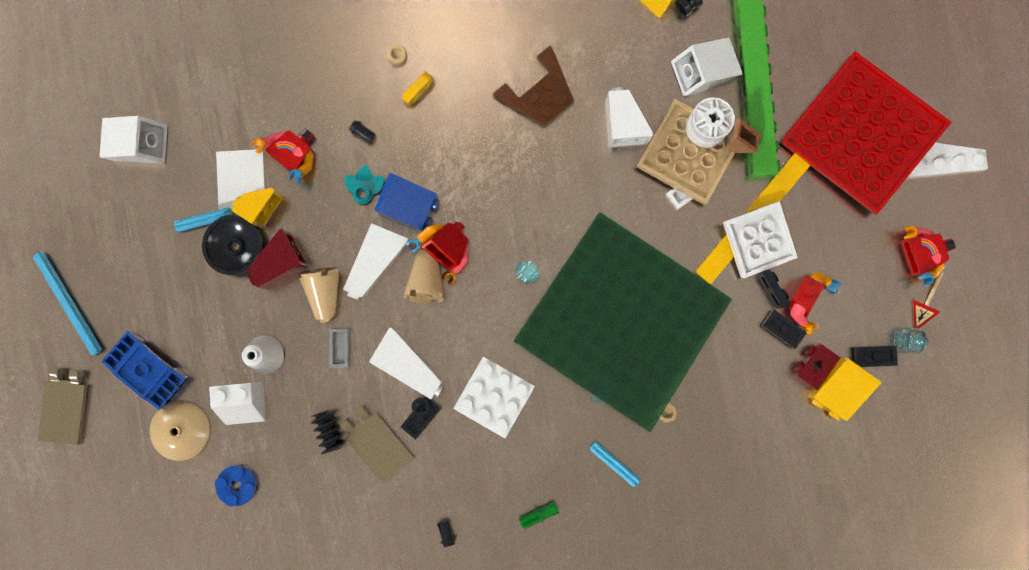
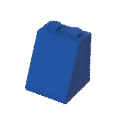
M389 172L374 210L380 216L422 232L430 226L432 222L430 215L432 210L436 211L439 199H437V193Z

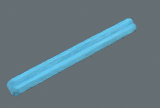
M44 252L36 253L33 256L34 261L91 355L100 353L102 351L101 346Z

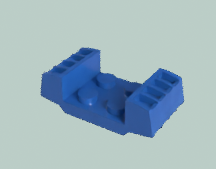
M126 331L101 362L111 370L112 374L142 399L160 410L188 376L179 368H172L145 345L147 341L137 333Z

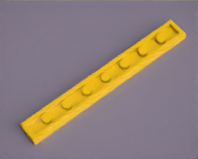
M794 153L780 169L778 175L769 182L743 214L781 201L810 165ZM727 234L695 271L709 285L712 284L734 257Z

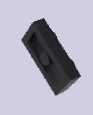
M770 269L759 273L758 276L777 309L789 305V296L777 283L779 282L777 275L773 271L771 272Z
M775 309L769 313L761 325L793 349L797 348L807 332Z
M897 346L854 347L855 364L860 367L898 366Z
M426 396L424 398L430 402L429 412L423 416H418L412 412L400 426L415 440L441 410L438 404ZM423 401L419 403L417 411L426 410L427 407L424 406L426 403Z

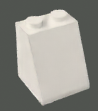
M729 37L691 45L671 61L683 97L731 82L743 74Z
M622 87L612 88L611 91H608L605 100L609 147L648 144L653 136V132L629 90H623Z
M140 116L102 118L100 158L120 162L165 163L168 125Z
M263 381L209 387L211 409L225 425L266 421Z

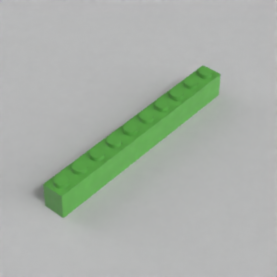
M734 0L739 63L743 73L741 75L744 120L745 123L761 133L757 153H747L750 179L773 178L780 172V161L777 160L776 154L779 150L778 141H775L777 124L776 121H773L775 103L771 99L773 83L770 82L769 76L771 75L772 67L771 63H768L770 46L766 43V37L768 36V26L765 25L764 21L766 6H763V0Z

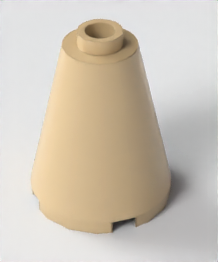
M422 248V250L417 251L404 291V298L406 299L409 296V301L417 303H431V300L437 299V303L444 299L439 262Z
M318 268L314 271L307 270L298 273L315 319L320 320V323L332 321V318L336 316L339 268Z

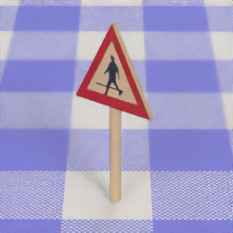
M942 271L937 276L925 304L912 299L914 332L940 313V311L929 307V303L943 276Z

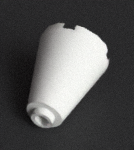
M258 336L252 339L242 352V359L252 372L258 375H269L276 372L284 362V349L277 339L271 336Z

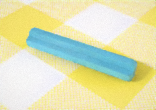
M226 207L177 220L174 222L175 230L181 232L211 224L221 217L233 216L231 208Z
M598 442L592 444L590 450L630 485L635 487L639 484L640 478Z

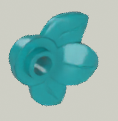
M363 165L356 173V176L346 175L344 184L346 189L353 193V198L357 203L366 204L370 202L373 195L382 190L384 177H373L371 170L366 165ZM362 191L366 192V196L364 198L360 197V193Z

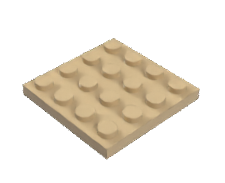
M674 99L636 167L706 205L735 152L726 147L727 136L719 144L709 148L699 147L694 144L686 132V121L694 109Z

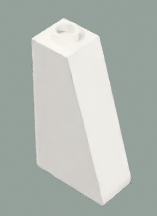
M371 223L343 290L348 291L347 296L357 300L359 297L365 298L407 247L406 242L409 239Z
M389 328L369 362L429 399H432L434 396L438 397L443 389L441 386L443 381L395 329Z

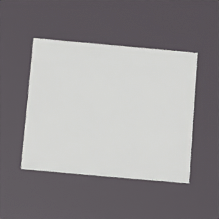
M256 149L216 152L218 210L226 207L233 209L234 201L237 197L242 196L243 193L265 189L263 151L260 154L256 153Z

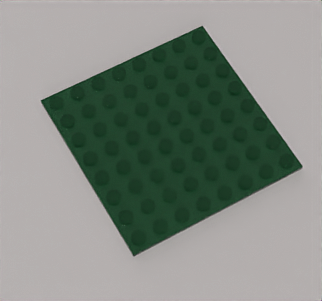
M599 212L513 342L650 433L732 298Z

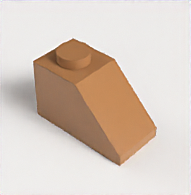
M737 119L726 138V147L735 153H757L761 133L743 120Z

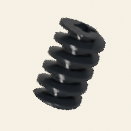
M327 410L309 416L315 417L311 424L318 425L313 431L321 433L316 437V440H323L318 445L325 448L321 455L338 450L345 443L343 440H338L342 433H335L340 426L333 425L337 421V418L330 417L335 413L334 410Z

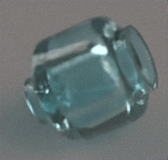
M904 327L896 334L895 344L903 353L920 354L927 347L928 338L920 328Z

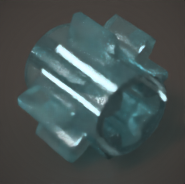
M526 260L525 263L520 261L515 268L518 271L516 277L527 285L530 281L534 283L539 277V274L536 273L539 268L529 260Z

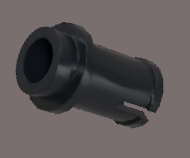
M355 120L349 128L351 134H356L369 144L376 133L363 126L361 121Z
M449 520L437 523L442 539L440 543L443 544V547L454 545V540H456V537H453Z

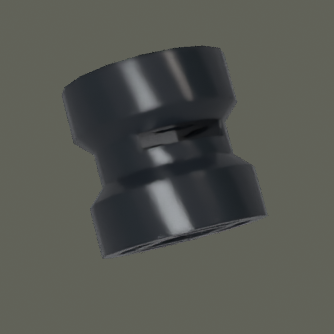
M676 0L675 4L680 13L687 17L692 13L693 9L701 7L703 1Z

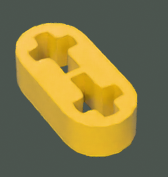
M427 71L424 72L403 93L401 99L408 105L413 104L430 87L434 78Z

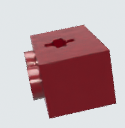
M821 343L811 344L805 351L806 356L803 361L800 360L793 369L795 372L792 376L812 390L819 389L841 358ZM812 362H816V369H813L814 365L812 364Z

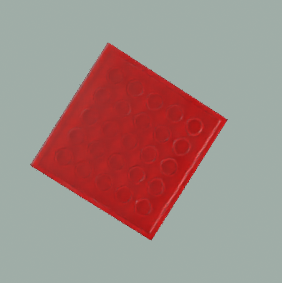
M854 51L780 143L793 153H796L811 167L873 214L877 215L952 122Z

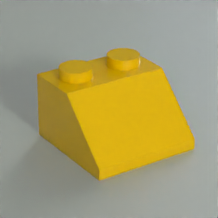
M272 188L243 193L242 196L237 197L234 201L232 211L251 224L263 228L284 196Z

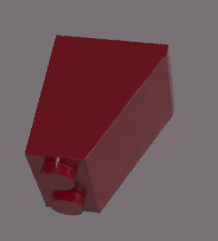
M284 229L278 230L248 268L250 273L248 278L253 286L268 290L309 268L290 232Z

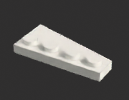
M935 143L907 178L988 170L986 150Z

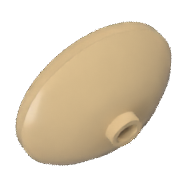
M183 400L167 403L155 413L150 425V438L153 446L162 456L175 461L187 460L198 455L207 445L211 431L210 422L206 413L198 405ZM174 428H176V429L178 430V434H177V435H174V434H173V429H174Z

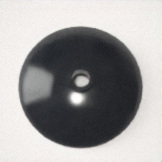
M240 216L221 217L215 220L204 233L202 239L203 256L208 265L221 274H243L248 271V268L262 252L260 232L255 225ZM236 243L239 244L238 250L234 249Z

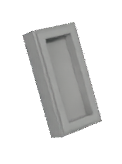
M329 328V368H350V328Z

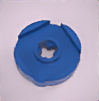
M230 466L224 469L215 481L216 493L219 499L230 507L241 506L249 502L256 493L257 478L253 471L247 467ZM233 481L241 483L239 491L232 488Z

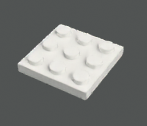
M780 201L723 221L741 278L749 277L798 258Z
M483 356L453 409L501 437L506 438L535 386Z

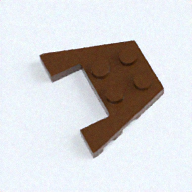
M551 45L537 56L538 61L549 73L521 97H518L507 83L503 84L492 94L495 99L504 102L510 108H514L544 128L574 103V98Z

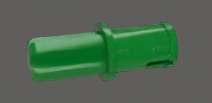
M553 501L540 509L535 508L536 511L521 517L519 522L523 529H527L539 522L544 523L543 520L559 514V511Z

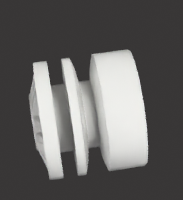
M711 97L702 100L696 105L686 121L687 136L699 147L709 148L716 146L730 133L734 126L735 115L733 109L726 101L720 98Z

